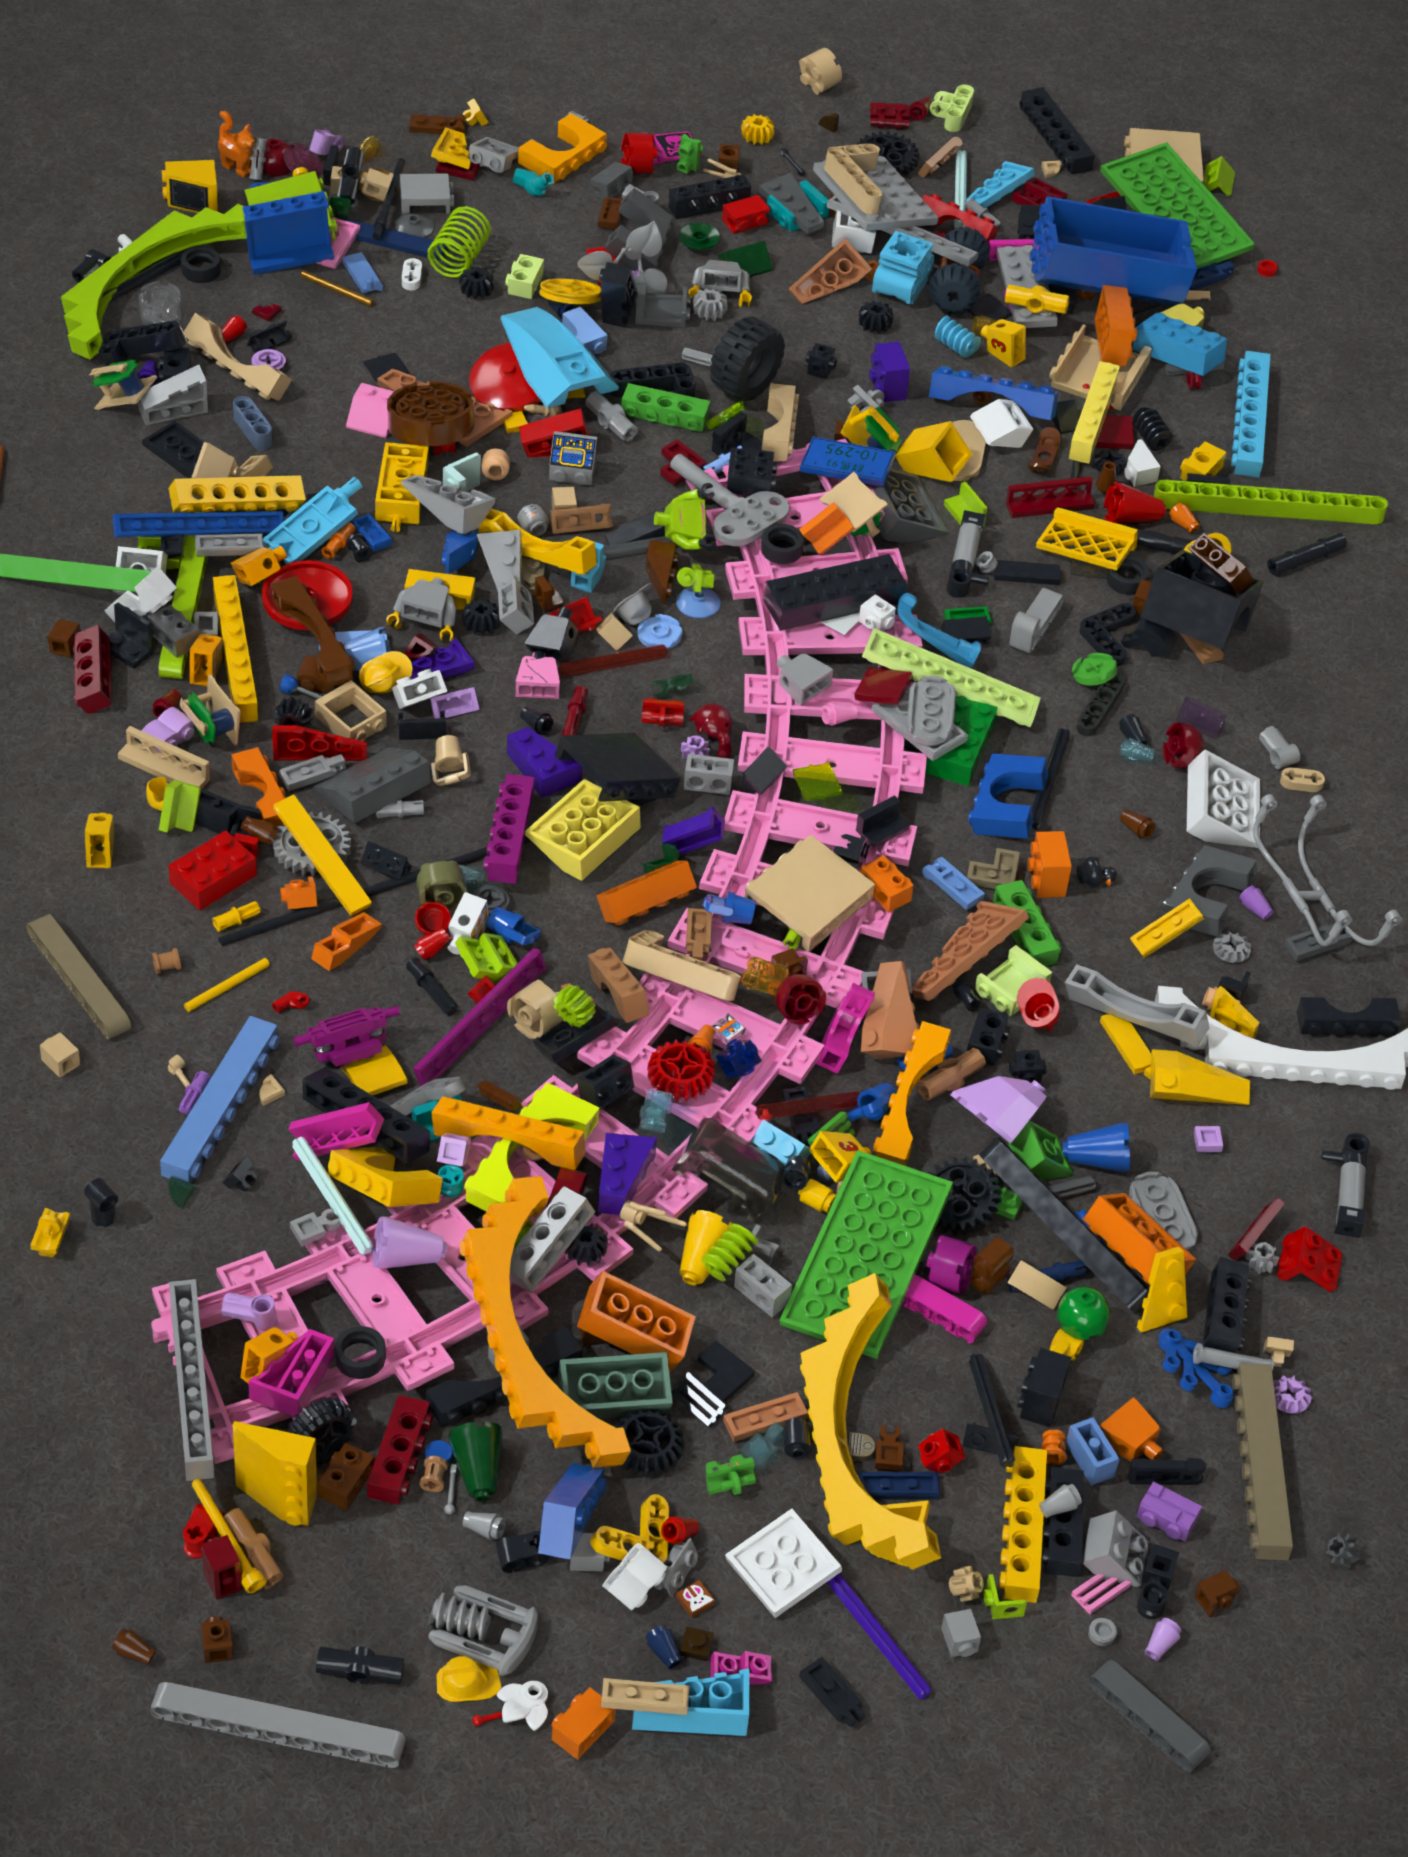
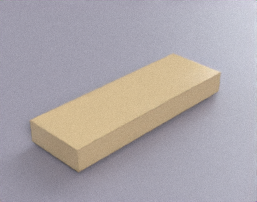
M603 1678L601 1708L687 1715L689 1686Z

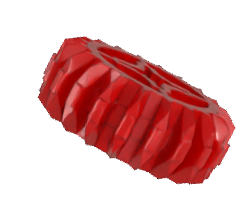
M675 1040L673 1044L666 1041L664 1047L658 1046L656 1052H652L647 1065L648 1080L651 1081L652 1088H657L658 1094L665 1093L666 1099L671 1096L674 1097L676 1102L679 1098H684L687 1102L689 1097L696 1100L699 1094L705 1095L707 1089H710L715 1078V1064L711 1053H706L704 1047L697 1048L696 1042L690 1045L687 1040L683 1043Z

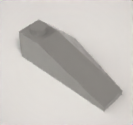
M420 475L401 480V484L447 527L459 534H467L469 531L478 529L495 503V498L480 491L471 490V493L461 491V486L458 485L442 486L441 481Z

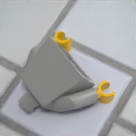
M708 260L704 266L698 267L695 270L691 285L693 288H690L688 291V295H691V298L697 295L699 289L707 288L712 290L714 288V290L741 292L738 305L741 307L742 301H746L748 307L750 306L752 295L748 293L750 292L749 274L740 269L737 262Z
M434 578L432 582L421 579L413 586L399 593L393 608L395 610L394 614L388 615L386 619L389 627L394 620H397L395 628L400 629L402 627V621L399 618L401 615V617L440 628L442 625H445V628L440 631L441 642L445 634L451 635L450 641L454 640L451 626H454L456 606L453 597L449 595V588L445 586V582L442 579Z

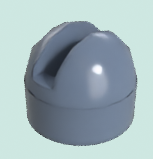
M820 1164L816 1171L817 1179L825 1184L834 1182Z

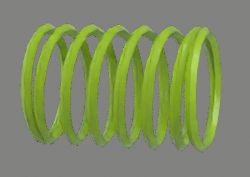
M467 206L458 207L453 210L428 248V259L432 267L443 276L458 278L463 274V270H468L491 235V227L487 218L478 210ZM466 210L473 211V212L477 213L478 215H480V216L483 218V220L485 221L486 226H485V224L483 223V221H482L477 215H475V214L472 213V212L466 211ZM459 213H466L476 218L482 225L484 236L482 230L474 221L461 215H455ZM463 219L469 221L478 230L480 240L478 238V235L471 227H469L465 223L453 220ZM454 225H461L470 230L476 241L468 233L454 227ZM458 232L464 234L468 239L462 237ZM451 236L456 237L457 239L462 241L465 244V246L458 244L451 238ZM442 244H445L451 251L455 252L456 254L463 255L464 258L454 257L453 255L449 254L443 248ZM437 245L448 257L457 261H465V263L456 264L444 259L439 253ZM450 245L456 247L457 249H459V251L455 250ZM434 250L437 256L445 263L463 268L454 270L441 265L434 256ZM433 261H434L439 267H441L442 269H444V270H446V271H449V272H453V273H459V274H448V273H444L443 271H441L440 269H438V268L436 267V265L433 263Z

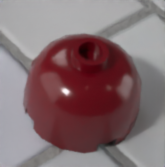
M279 139L266 141V162L263 165V172L269 173V176L273 177L283 176L291 172V169L295 166V158L289 144Z
M1173 723L1166 732L1169 738L1167 743L1163 742V756L1167 765L1171 762V767L1188 768V765L1206 748L1201 732L1190 724ZM1175 756H1181L1177 761L1175 760Z
M794 974L785 978L779 984L776 990L775 1002L779 1012L790 1023L796 1025L807 1024L810 1022L809 1018H812L814 1015L818 1016L822 1012L826 1004V992L815 978L806 974Z

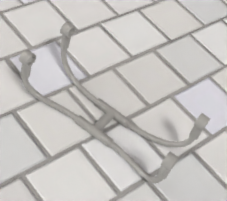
M1272 794L1265 795L1261 799L1262 806L1255 817L1256 820L1253 827L1254 840L1262 855L1283 880V885L1300 912L1305 915L1317 942L1324 947L1330 945L1339 936L1343 928L1355 941L1366 946L1377 945L1384 938H1387L1392 928L1402 921V917L1397 910H1391L1386 913V921L1379 931L1377 938L1373 940L1364 939L1348 927L1352 922V917L1347 910L1336 912V907L1318 879L1314 878L1309 869L1304 854V837L1309 824L1313 822L1317 813L1327 805L1322 795H1316L1310 800L1311 807L1304 817L1305 821L1298 837L1300 862L1314 891H1298L1292 880L1286 876L1265 849L1259 836V827L1264 822L1269 811L1276 808L1278 804ZM1305 900H1320L1326 911L1336 921L1329 932V937L1325 941L1318 931Z

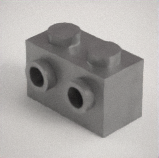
M168 605L148 616V621L151 624V635L177 658L190 651L191 646L198 638L199 630L195 624H191L184 617L182 612L177 611L172 605Z

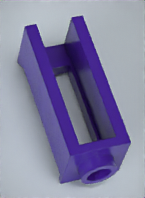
M712 805L703 814L670 826L664 825L662 843L675 845L681 855L723 840L725 819Z

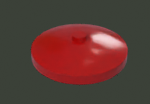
M510 342L495 346L479 357L471 369L469 384L477 402L485 405L489 402L495 404V408L502 411L509 409L513 412L524 411V406L536 405L541 401L525 380Z
M297 561L283 565L279 571L268 576L263 584L262 602L266 613L277 623L292 629L309 630L300 622L281 615L272 600V583L297 576L301 584L304 583L306 585L310 598L315 599L318 611L324 613L328 626L341 620L348 613L353 601L352 585L348 577L333 565L319 561Z

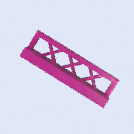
M368 1102L293 1121L288 1130L297 1139L304 1137L308 1144H312L310 1147L315 1155L320 1156L331 1153V1150L349 1149L375 1142L384 1118ZM370 1129L369 1134L363 1135ZM294 1151L293 1158L300 1161L299 1156Z

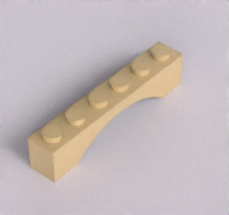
M195 313L183 332L185 337L189 339L188 343L197 349L199 347L202 348V354L210 359H217L216 364L226 370L227 368L231 369V375L239 380L242 378L246 380L244 384L253 390L257 388L260 391L259 395L270 401L273 398L279 401L292 381L290 377L270 365L252 366L240 363L227 348L221 328L204 316Z
M770 383L767 412L772 414L779 422L764 430L762 450L774 452L773 460L787 462V456L792 454L799 394H795L796 386Z

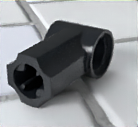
M95 249L89 250L84 262L71 271L72 277L77 283L81 282L110 260L111 257Z
M94 1179L84 1190L85 1196L90 1200L91 1220L96 1226L107 1227L113 1224L115 1216L114 1207L118 1202V1196L103 1179Z

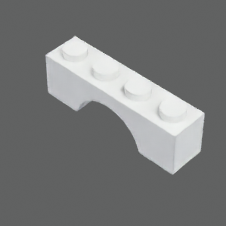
M157 567L134 587L138 596L128 590L104 611L115 622L114 604L119 602L123 606L130 608L137 615L147 618L173 598L171 593L177 587Z

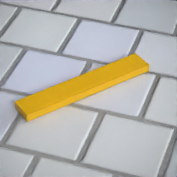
M293 794L273 805L274 811L349 915L353 916L371 907L372 901Z

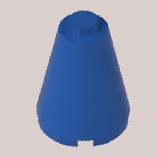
M1122 1122L1068 1136L1067 1142H1062L1063 1157H1068V1162L1122 1173L1129 1172L1128 1123Z

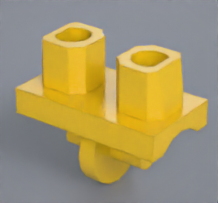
M45 1208L38 1221V1227L30 1245L31 1250L39 1251V1254L42 1256L54 1257L58 1252L70 1221V1213H58Z

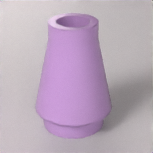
M1168 1618L1158 1621L1149 1644L1144 1651L1145 1654L1155 1661H1159L1161 1656L1180 1639V1626Z

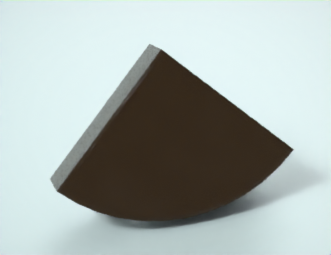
M831 113L825 115L820 119L818 125L833 133L838 130L839 114Z

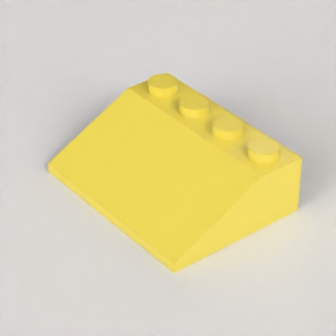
M585 779L525 831V835L562 871L581 881L641 828L640 807L627 800L599 802L598 798L602 788Z

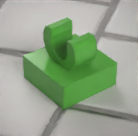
M1001 1188L1002 1194H1000L1002 1203L997 1204L999 1211L994 1213L1015 1220L1024 1201L1016 1193L1008 1191L1007 1188Z

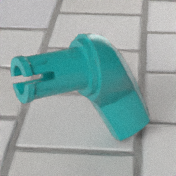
M516 168L513 183L523 187L532 196H542L546 193L547 187L554 182V177L551 173L548 175L549 172H545L540 177L535 172Z

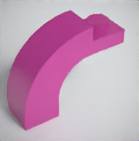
M852 983L846 996H843L821 1043L824 1045V1048L815 1064L838 1074L848 1056L855 1032L874 999V992Z

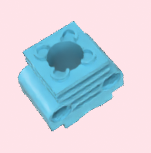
M895 231L880 252V265L874 275L872 292H879L889 296L893 295L907 304H913L920 291L928 282L929 275L933 270L934 255L931 250L933 243Z

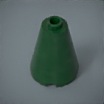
M470 1422L450 1430V1435L448 1434L449 1443L468 1495L474 1498L475 1501H487L496 1493L503 1436L502 1427L497 1423L485 1422V1426L476 1427V1422Z

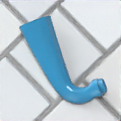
M904 593L900 597L897 612L902 622L911 631L956 663L968 668L974 665L981 650V643L975 641L971 644L963 639L954 638L918 620L911 613L917 604V598L909 593Z

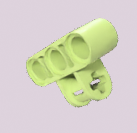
M960 85L954 94L945 91L935 94L934 101L929 107L930 112L934 116L945 118L944 127L946 130L957 132L962 128L972 107L973 87Z

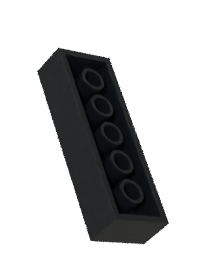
M887 554L765 581L763 601L781 631L860 613L861 605L875 594L892 606L897 605L900 597L906 593L907 583L891 555Z

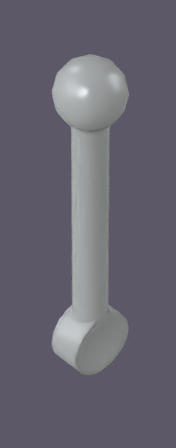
M451 1464L448 1503L444 1508L447 1514H452L455 1511L453 1498L457 1464Z

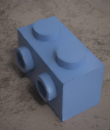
M1094 1417L1071 1425L1066 1445L1081 1470H1084V1475L1091 1486L1115 1477L1119 1457Z

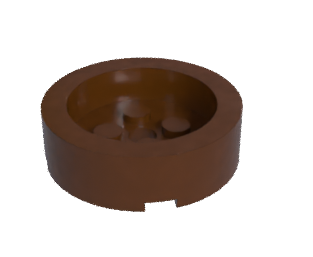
M429 381V385L417 386V383H413L399 388L387 400L389 431L395 438L408 444L419 446L450 444L468 436L475 426L474 400L471 398V393L456 384Z

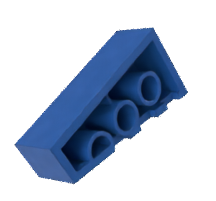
M572 1463L544 1500L539 1554L571 1560L600 1496L605 1494L607 1479H603V1468L593 1469L592 1466Z

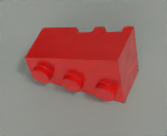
M581 408L519 426L521 442L527 458L551 457L554 431L591 436Z

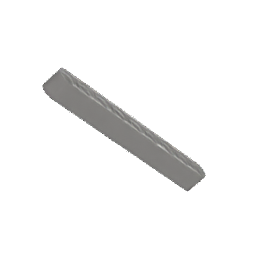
M169 1682L158 1684L150 1708V1714L157 1719L164 1717L166 1721L185 1725L192 1723V1726L214 1731L220 1729L219 1732L242 1737L248 1735L247 1738L270 1743L276 1741L275 1744L299 1749L304 1747L303 1750L327 1755L332 1753V1756L355 1761L360 1759V1762L384 1767L387 1764L388 1768L398 1767L406 1737L401 1732Z

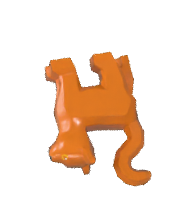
M220 111L219 115L225 120V123L221 124L219 130L218 148L221 164L230 170L235 167L234 161H236L237 175L245 178L251 173L252 160H250V156L253 155L252 147L256 144L254 135L251 133L250 124H247L244 130L238 134L229 133L228 130L232 128L234 123L233 118L227 111Z

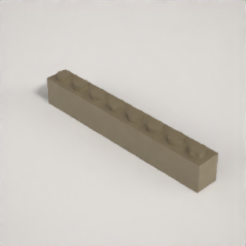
M1240 1364L1237 1374H1233L1232 1388L1237 1390L1238 1395L1235 1397L1234 1406L1235 1412L1240 1413V1418L1237 1420V1433L1242 1434L1243 1440L1240 1441L1239 1452L1240 1457L1245 1458V1463L1242 1465V1478L1247 1480L1248 1485L1245 1487L1244 1497L1245 1502L1250 1503V1509L1247 1512V1524L1252 1526L1253 1530L1250 1533V1548L1255 1549L1256 1559L1288 1560L1293 1543L1272 1367L1267 1364Z

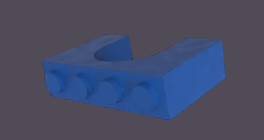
M992 754L989 763L985 764L984 779H980L979 794H976L974 798V810L969 813V824L972 825L974 834L1028 839L1033 825L1031 806L1005 804L995 800V798L1004 791L1016 788L1044 790L1048 777L1046 757Z

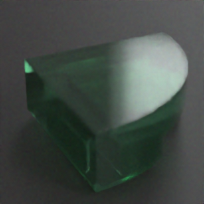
M171 1176L168 1184L169 1194L175 1205L183 1209L195 1191V1185Z

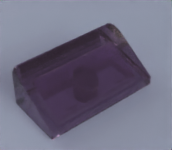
M1186 696L1176 720L1180 723L1193 725L1202 734L1216 739L1223 731L1226 715Z

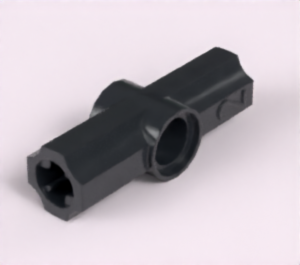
M351 147L346 151L337 195L351 199V205L355 204L364 159V151L360 150L359 147Z
M361 1646L353 1647L350 1651L320 1647L317 1655L316 1673L343 1676L351 1683L360 1681L359 1684H367L372 1680L401 1684L405 1658L377 1655L373 1650Z

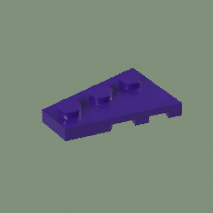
M457 638L450 641V646L446 648L439 647L434 650L435 654L432 656L421 657L412 662L413 669L410 680L417 678V673L427 669H431V672L440 670L443 679L463 674L475 669L474 661Z

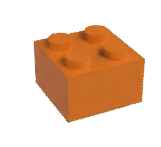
M1036 832L1035 841L1031 842L1030 846L1032 857L1028 858L1027 861L1028 871L1033 874L1031 876V887L1036 889L1037 898L1066 897L1072 866L1065 832Z

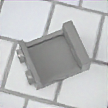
M400 174L401 214H409L410 206L445 205L446 214H450V207H454L453 182H449L448 174Z

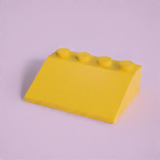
M234 1421L233 1443L236 1486L279 1519L293 1526L300 1524L308 1526L317 1500L316 1439Z

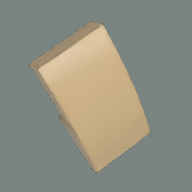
M1022 1260L1008 1281L1009 1284L1054 1310L1066 1290L1065 1286Z

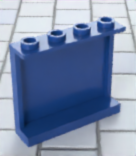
M324 191L242 207L249 262L253 274L268 273L318 263L326 259H334L327 214L329 205Z

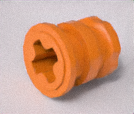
M1060 1430L1045 1431L1042 1435V1449L1047 1450L1046 1464H1063L1067 1459L1065 1433Z

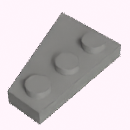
M512 530L477 534L497 590L515 578L522 584L521 531Z

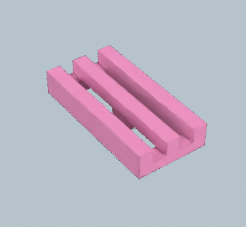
M1096 1574L1073 1590L1071 1596L1090 1615L1129 1588L1131 1581H1123L1089 1605L1087 1602L1118 1581V1578L1111 1577L1081 1597L1080 1595L1103 1580L1104 1575Z

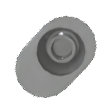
M649 583L635 594L624 599L616 606L612 614L617 619H623L629 625H636L645 621L651 614L652 607L647 596L653 585Z

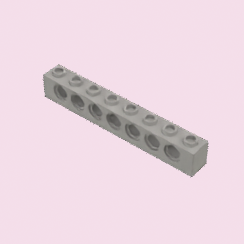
M196 1279L169 1282L186 1481L214 1478Z

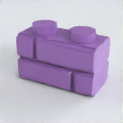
M1153 1482L1140 1503L1137 1518L1141 1519L1146 1526H1155L1165 1531L1167 1536L1172 1539H1181L1186 1542L1200 1517L1203 1506Z

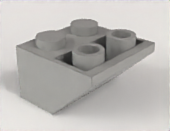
M1117 1510L1090 1518L1082 1563L1094 1575H1104V1580H1108L1111 1577L1118 1578L1117 1583H1122L1126 1580L1131 1581V1586L1138 1587L1142 1583L1149 1541Z

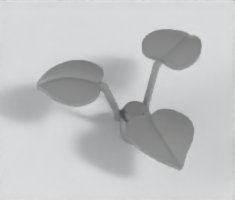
M655 221L633 230L626 240V247L621 249L620 254L614 261H612L610 253L596 251L585 255L577 262L578 267L588 277L599 280L600 271L602 268L605 269L607 262L617 264L622 256L626 254L629 259H637L640 274L634 277L637 290L638 283H646V293H666L668 284L666 275L661 270L655 268L647 269L644 272L641 263V253L652 257L657 255L662 248L661 232Z

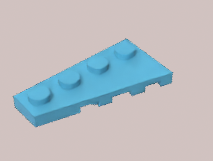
M1005 161L1002 164V169H997L993 173L994 177L992 179H986L983 182L984 187L977 188L966 199V202L973 198L983 208H987L1035 176L1034 168Z

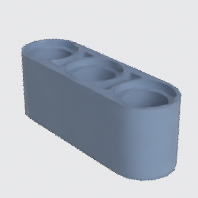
M240 396L235 398L233 401L234 421L256 449L266 450L272 446V427L249 397Z

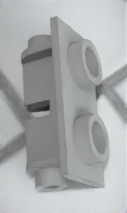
M691 1538L686 1543L682 1541L679 1544H674L665 1561L666 1564L671 1566H667L665 1570L666 1575L662 1582L657 1586L653 1585L658 1590L666 1588L670 1597H673L678 1588L683 1585L688 1572L697 1563L699 1555Z

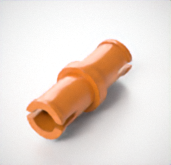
M348 522L330 537V541L322 548V554L325 558L333 559L336 553L346 546L348 537L356 532V528L352 523Z

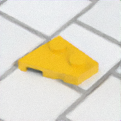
M1220 986L1215 993L1210 1017L1238 1033L1255 1039L1260 1022L1223 987Z

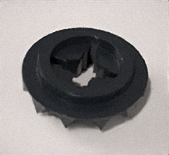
M1110 449L1107 452L1101 450L1100 453L1095 454L1093 464L1099 472H1101L1105 462H1110L1109 459L1116 465V475L1123 473L1127 467L1128 460L1125 459L1124 454H1119L1118 450L1115 452Z

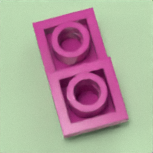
M744 1651L741 1656L714 1652L710 1657L711 1678L714 1677L715 1673L726 1672V1675L739 1674V1670L749 1669V1684H768L772 1681L771 1656L748 1651Z

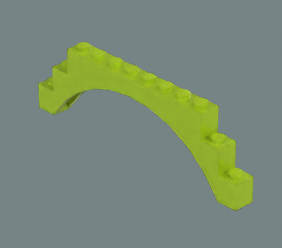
M237 204L225 214L205 207L194 217H189L174 210L62 295L61 301L66 313L64 318L72 352L89 360L99 353V348L103 342L101 335L102 318L117 288L103 296L104 292L118 287V285L133 277L150 264L173 253L216 241L246 239L242 209L244 206Z

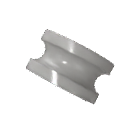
M989 551L981 553L975 560V564L982 573H990L998 564L996 558Z

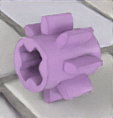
M700 736L687 737V743H681L682 759H687L688 754L709 756L708 741H704Z

